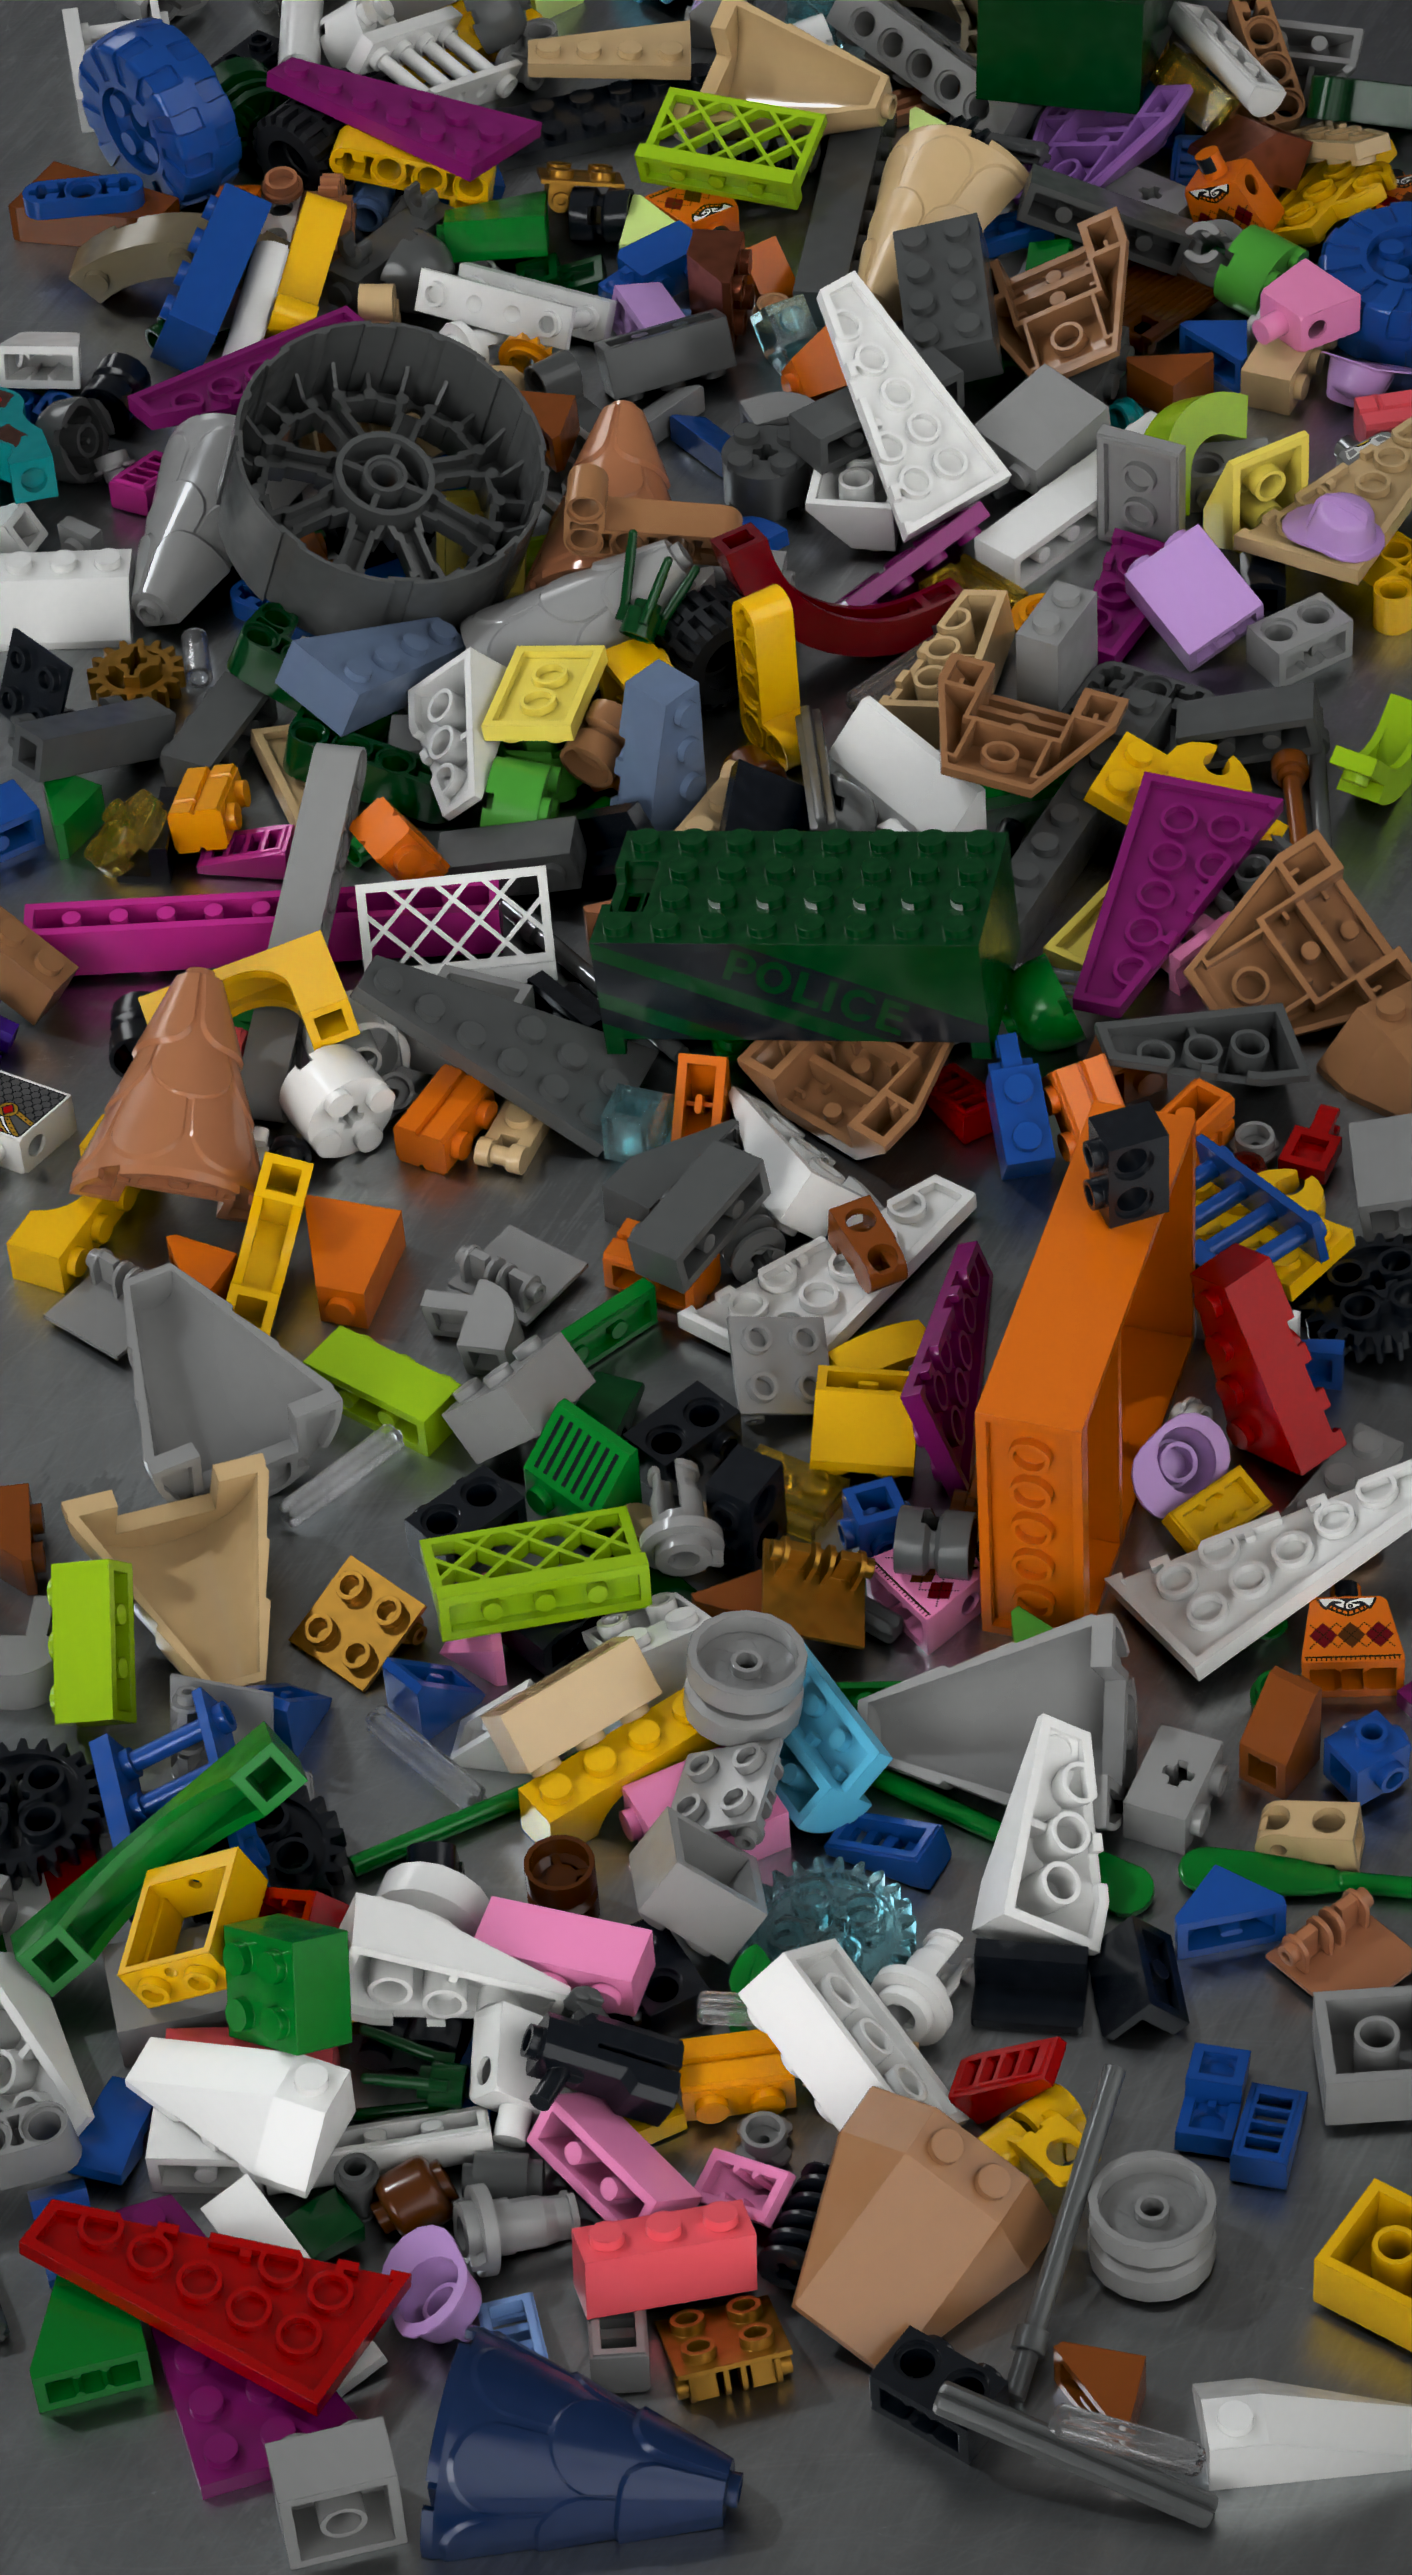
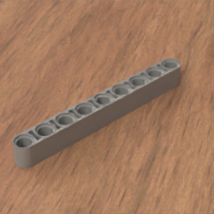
M316 743L314 746L268 949L321 930L328 947L353 835L349 827L350 823L357 817L366 777L367 753L365 747ZM266 1006L255 1008L253 1011L243 1054L244 1066L241 1071L253 1120L285 1123L288 1120L280 1106L279 1096L282 1084L288 1073L295 1066L300 1070L304 1054L302 1043L304 1023L297 1013L287 1008Z

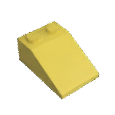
M1305 430L1227 462L1203 508V530L1218 548L1242 553V551L1234 549V534L1243 528L1251 531L1262 523V516L1273 508L1281 511L1294 502L1297 492L1308 486L1309 434Z

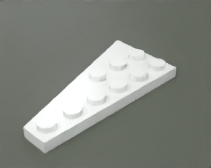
M854 270L820 289L816 299L903 543L1007 484L1012 474Z
M935 1174L887 1200V1208L880 1212L894 1233L895 1240L903 1252L908 1268V1278L977 1208L976 1193ZM858 1215L847 1221L846 1224L848 1227L863 1222V1217ZM821 1235L758 1269V1277L736 1289L728 1285L715 1292V1300L696 1310L691 1305L678 1312V1327L731 1353L726 1320L728 1316L823 1317L829 1352L847 1342L906 1280L869 1294L866 1293L858 1283L853 1269L843 1254L837 1255L828 1239Z
M1412 1459L1358 1479L1354 1489L1327 1499L1325 1493L1306 1500L1308 1507L1281 1517L1279 1511L1201 1540L1197 1550L1170 1560L1168 1554L1150 1560L1151 1568L1126 1578L1123 1577L1122 1572L1106 1577L1104 1581L1108 1591L1200 1681L1412 1529Z

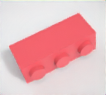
M742 2199L727 2202L716 2201L704 2206L675 2211H659L641 2217L617 2221H601L594 2225L571 2228L573 2284L587 2320L758 2290L757 2234Z

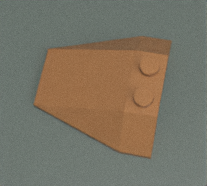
M1117 206L1077 223L1084 246L1009 278L998 258L990 261L1000 346L1027 377L1045 363L1066 378H1070L1120 356L1129 239Z
M951 652L937 681L940 773L1032 798L1117 731L1129 706V699L1085 687L1071 715L992 694L996 664Z
M1318 829L1275 856L1183 971V975L1208 1011L1283 1003L1295 1036L1298 1037L1346 1024L1356 1008L1412 980V962L1400 945L1392 949L1344 881L1343 873L1345 867Z
M1412 980L1356 1008L1316 1065V1071L1345 1098L1385 1117L1412 1113Z
M755 1040L737 1058V1062L784 1117L853 1159L860 1160L886 1154L915 1124L955 1042Z
M872 2086L838 2133L791 2307L874 2369L910 2325L928 2336L937 2335L942 2337L1028 2273L1050 2240L1055 2220L1028 2176L937 2107Z

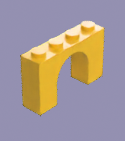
M321 930L212 970L215 973V977L221 979L224 983L232 1018L245 1011L259 1007L277 1006L290 1009L301 1017L314 1051L323 1046L335 1044L361 1034ZM170 986L138 997L147 1025Z

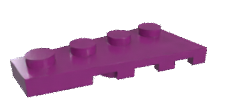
M981 501L965 507L941 521L939 526L921 535L912 542L915 546L914 549L910 547L894 556L884 564L883 569L885 571L881 574L879 572L872 574L835 602V604L853 606L879 604L877 599L888 591L892 596L900 593L915 581L911 576L912 573L922 566L928 571L948 557L945 552L947 547L954 542L962 546L982 532L978 525L991 515Z
M1118 528L1114 529L1112 545L1104 557L1100 579L1096 580L1093 591L1097 592L1098 665L1109 661L1122 662L1151 624L1127 595L1124 574L1127 573L1129 566L1136 559L1143 555L1152 556L1164 547V542Z

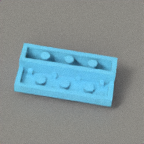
M805 1644L808 1658L806 1676L803 1683V1709L798 1726L783 1739L784 1742L779 1757L781 1758L784 1773L782 1779L778 1781L775 1792L788 1810L789 1818L798 1829L809 1833H827L835 1831L847 1823L854 1822L872 1806L864 1793L893 1760V1757Z

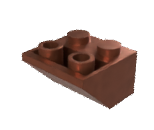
M1237 114L1191 143L1187 153L1195 156L1203 148L1215 145L1218 147L1225 162L1243 158L1252 160L1273 193H1278L1280 186L1297 190L1313 142L1272 124Z
M694 229L686 254L691 315L714 308L726 315L735 351L739 335L745 336L746 310H752L754 305V285L747 284V275H750L752 270V250L745 249V234L742 231Z

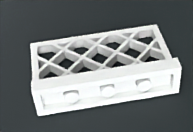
M546 865L355 885L364 972L373 960V947L385 934L406 951V954L399 961L400 963L404 964L412 956L422 965L411 967L438 975L444 964L521 983H528V978L542 970L554 980H558ZM537 876L539 897L526 912L504 893L516 878ZM509 879L501 890L489 882L491 880ZM472 882H482L497 894L480 916H477L457 899L465 887ZM461 884L453 895L442 887L443 885ZM424 887H435L449 899L432 921L409 904L419 890ZM413 889L405 900L394 892L395 890ZM387 892L401 904L384 927L368 914L367 893ZM500 898L523 915L506 938L483 920ZM453 903L475 920L458 943L436 926V923ZM539 904L542 924L531 916ZM405 908L428 925L410 948L388 931ZM527 919L543 931L545 952L524 954L510 942ZM369 922L380 930L372 941L370 939ZM479 924L502 942L489 958L477 959L462 947ZM432 929L454 946L442 963L429 964L414 952ZM505 946L517 954L497 957ZM457 951H460L470 959L449 962Z

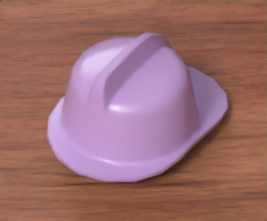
M1326 351L1321 352L1330 356L1327 375V397L1334 402L1354 408L1355 397L1386 393L1396 373L1412 374V368L1350 360Z
M1325 493L1318 497L1314 504L1297 507L1287 513L1282 520V531L1289 540L1341 562L1360 563L1370 561L1377 557L1385 546V535L1380 526L1375 523V513L1371 505L1364 498L1353 493Z
M1195 1412L1178 1414L1165 1422L1139 1449L1132 1464V1485L1141 1506L1152 1516L1163 1520L1172 1510L1228 1472L1231 1459L1229 1442L1221 1427L1211 1418Z
M436 2225L417 2227L404 2235L391 2249L382 2269V2274L390 2275L391 2269L412 2274L411 2287L391 2314L395 2326L400 2334L406 2338H422L437 2344L451 2342L457 2338L462 2342L469 2343L471 2340L464 2338L465 2330L473 2323L479 2313L482 2304L480 2286L468 2271L467 2264L455 2239L445 2228Z

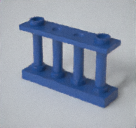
M1203 1134L1196 1137V1148L1201 1163L1196 1167V1190L1212 1182L1222 1191L1195 1207V1231L1239 1203L1251 1212L1206 1241L1202 1239L1195 1240V1269L1232 1244L1243 1242L1268 1225L1281 1234L1255 1251L1269 1256L1272 1263L1298 1247L1321 1264L1329 1259L1324 1237L1327 1235V1229L1315 1211H1307L1237 1160L1226 1146H1218Z
M201 1687L191 1691L198 1719L135 1750L130 1747L124 1748L108 1733L88 1742L113 1848L235 1746L232 1732L237 1729V1724L231 1709L224 1701L217 1702ZM200 1741H204L209 1763L146 1794L142 1793L139 1778L143 1776L144 1769ZM255 1822L227 1836L229 1847L234 1848L238 1846L268 1879L267 1887H271L266 1866L270 1865V1856L264 1842L258 1836ZM134 1914L129 1918L130 1923L133 1921Z

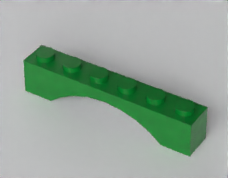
M263 1721L10 1936L15 1959L51 1997H54L96 1961L110 1940L135 1913L147 1870L196 1858L225 1837L246 1825L266 1817L308 1781L300 1759L269 1725Z

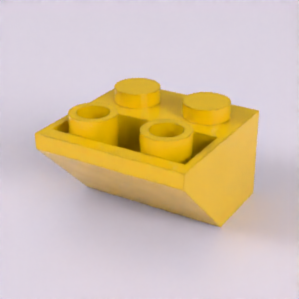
M818 1365L809 1469L823 1470L831 1475H844L854 1472L875 1474L880 1478L892 1476L893 1479L900 1476L914 1477L916 1441L913 1433V1423L900 1399L910 1371Z

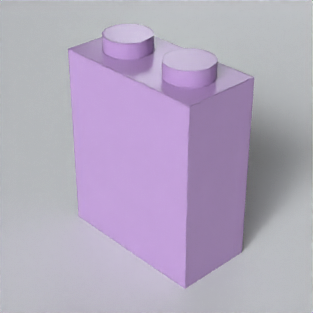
M1199 523L1188 531L1182 529L1174 533L1167 539L1162 549L1152 556L1143 555L1129 566L1127 573L1124 574L1127 595L1190 673L1246 635L1248 625L1264 618V604Z

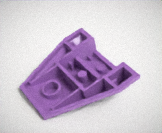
M1191 84L1157 85L1137 115L1047 106L1040 115L1032 139L1049 145L1051 160L1049 163L1044 162L1042 167L1101 188L1107 187L1156 154L1166 144L1168 137L1178 125L1194 92ZM1024 164L1023 166L1030 173L1032 166ZM1023 189L1013 199L1016 205H1018Z

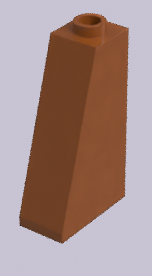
M53 161L32 183L46 180L99 176L100 174ZM144 188L145 203L135 211L50 220H34L29 218L25 213L22 192L8 207L14 240L80 247L95 235L112 226L120 228L137 222L138 217L180 212L179 198ZM90 195L80 196L77 198L89 197Z

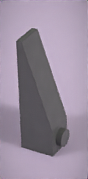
M1283 1003L1096 1022L1094 1027L1101 1050L1105 1053L1110 1066L1262 1087L1309 1082L1311 1077Z

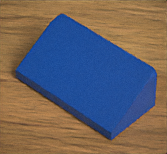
M671 415L669 418L671 440L723 478L721 451L723 445L731 436L706 417Z

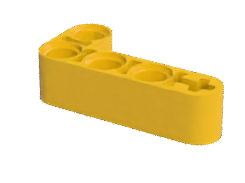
M346 125L339 130L329 158V165L334 173L343 174L345 179L402 191L413 182L418 181L422 195L431 188H434L438 193V197L450 200L449 206L454 208L493 201L496 166L469 182L350 125Z
M308 191L306 192L291 239L290 250L264 339L317 317L319 300L346 213L347 204Z
M1397 530L1362 579L1373 587V627L1378 632L1390 636L1401 635L1412 629V539Z
M772 584L734 601L732 604V621L740 716L743 730L753 745L764 748L787 772L801 765L795 717L801 714L794 614L786 592L778 584Z

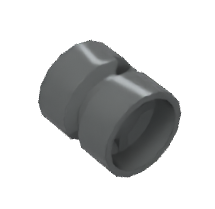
M901 1505L894 1536V1572L925 1576L930 1569H935L939 1578L971 1580L978 1539L977 1512L947 1509L939 1517L929 1507Z

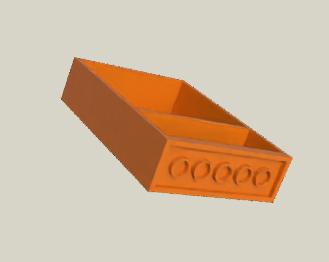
M1093 1100L974 1411L981 1631L1012 1636L1011 1611L1017 1606H1020L1053 1628L1089 1614H1098L1107 1588L1104 1578L1112 1574L1138 1500L1134 1493L1131 1479L1133 1459L1146 1441L1165 1423L1195 1339V1294L1189 1273L1195 1270L1196 1118L1155 1111L1169 1134V1212L1109 1229L1099 1210L1092 1211L1084 1194L1083 1182L1089 1179V1168L1083 1154V1142L1089 1140L1088 1117L1126 1106Z

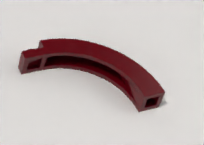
M751 522L710 539L720 566L742 597L772 584H778L786 592L793 608L795 641L827 653L853 657H876L918 649L924 641H930L935 637L932 626L938 624L963 591V588L949 577L915 593L885 603L864 606L829 603L798 590L786 580L775 562L767 537Z

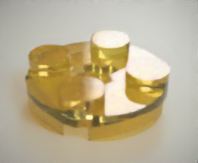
M141 789L125 802L119 798L115 799L105 809L102 815V821L105 824L98 836L86 847L84 857L109 878L123 875L135 865L129 858L139 848L147 853L158 838L167 817V811L161 807L165 804L145 789Z

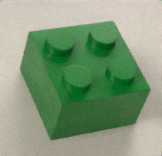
M280 1913L224 1925L225 1947L223 1950V1962L226 1968L227 1982L225 2015L229 2026V2037L296 2056L352 2043L347 1930Z

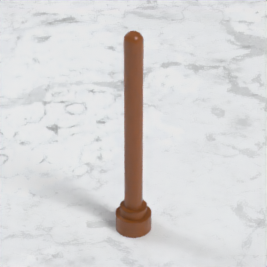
M1286 748L1275 753L1271 758L1270 764L1272 779L1284 792L1290 843L1294 844L1308 835L1302 787L1309 777L1307 756L1303 751L1295 748Z

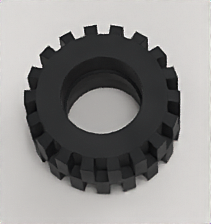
M292 98L288 99L260 119L253 130L255 138L252 141L253 149L257 154L255 158L263 170V175L265 176L272 168L287 166L294 169L297 175L301 177L304 187L302 194H304V191H318L322 173H334L329 165V158L339 130L347 124ZM345 179V185L347 186L354 182V180Z
M711 584L702 586L699 592L695 589L688 592L668 621L663 637L656 636L654 645L658 649L663 648L666 651L675 669L699 682L701 707L705 711L714 710L717 706L722 709L729 706L732 700H739L732 604L743 597L733 588L729 589L726 585L718 584L715 588Z

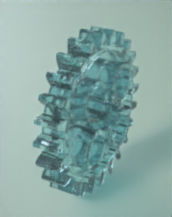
M838 1856L832 1868H825L821 1858L815 1857L813 1869L805 1870L799 1862L794 1861L792 1862L793 1875L787 1877L782 1872L774 1870L772 1871L773 1887L762 1883L768 1916L740 1949L738 1954L741 1955L753 1944H758L772 1963L783 1952L835 1938L871 1986L875 1976L883 1967L893 1964L905 1965L910 1959V1955H913L917 1950L916 1916L912 1915L911 1899L901 1898V1885L898 1882L885 1886V1872L883 1870H879L867 1877L865 1862L863 1861L856 1864L852 1870H847L844 1867L843 1857Z

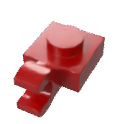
M1321 1104L1310 1128L1295 1125L1278 1158V1169H1296L1298 1178L1306 1180L1310 1176H1314L1320 1184L1325 1185L1342 1152V1137L1338 1136L1340 1126L1335 1125L1340 1115V1108Z

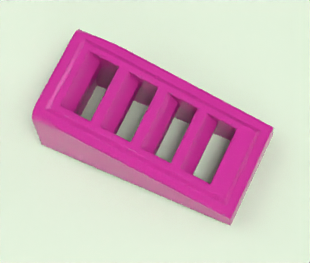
M153 450L118 473L108 483L112 507L147 517L153 502L163 452Z
M282 824L235 831L227 849L206 851L204 847L202 848L197 864V874L284 880L295 825ZM214 852H223L222 856L213 857Z

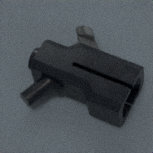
M577 1986L572 1989L563 2001L565 2007L569 2011L574 2012L571 2018L547 2012L538 2025L531 2023L528 2026L522 2040L520 2054L522 2057L527 2058L525 2069L527 2076L541 2080L529 2098L530 2103L536 2109L548 2111L564 2087L605 2099L614 2114L659 2127L675 2108L681 2078L679 2070L682 2068L684 2053L683 2041L611 2019L601 2006L604 2003V1998L597 1989L589 1986Z

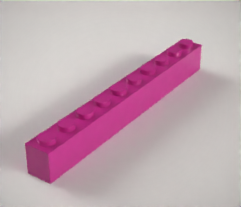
M499 880L489 881L500 890ZM472 882L465 887L457 899L477 916H480L497 894L482 882ZM461 884L443 885L442 887L453 895ZM355 886L341 887L328 942V950L333 962L363 960ZM424 887L419 890L409 904L432 921L449 899L435 887ZM413 889L395 890L394 892L405 900ZM281 890L25 904L23 924L79 967L74 976L186 970L190 967L219 968L268 949ZM387 892L366 894L368 914L384 927L401 904ZM500 898L483 920L503 936V915ZM453 903L436 923V926L458 943L475 920ZM405 908L388 931L410 948L428 925ZM369 922L370 939L372 941L380 930ZM479 924L462 947L471 954L494 953L502 942ZM432 929L414 952L421 957L448 956L454 946ZM385 934L372 949L373 958L376 955L388 959L402 958L406 954L405 950ZM457 951V953H456L455 955H463V954H462L460 951Z

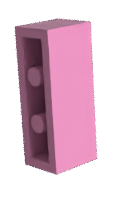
M491 1896L474 1938L570 1986L571 1991L577 1986H589L597 1989L604 1998V2003L601 2006L607 2014L618 2013L635 2017L656 1966L653 1933L650 1929Z
M583 2092L559 2094L548 2111H541L526 2140L605 2221L641 2217L659 2211H675L698 2207L703 2198L622 2116L614 2114L605 2099Z

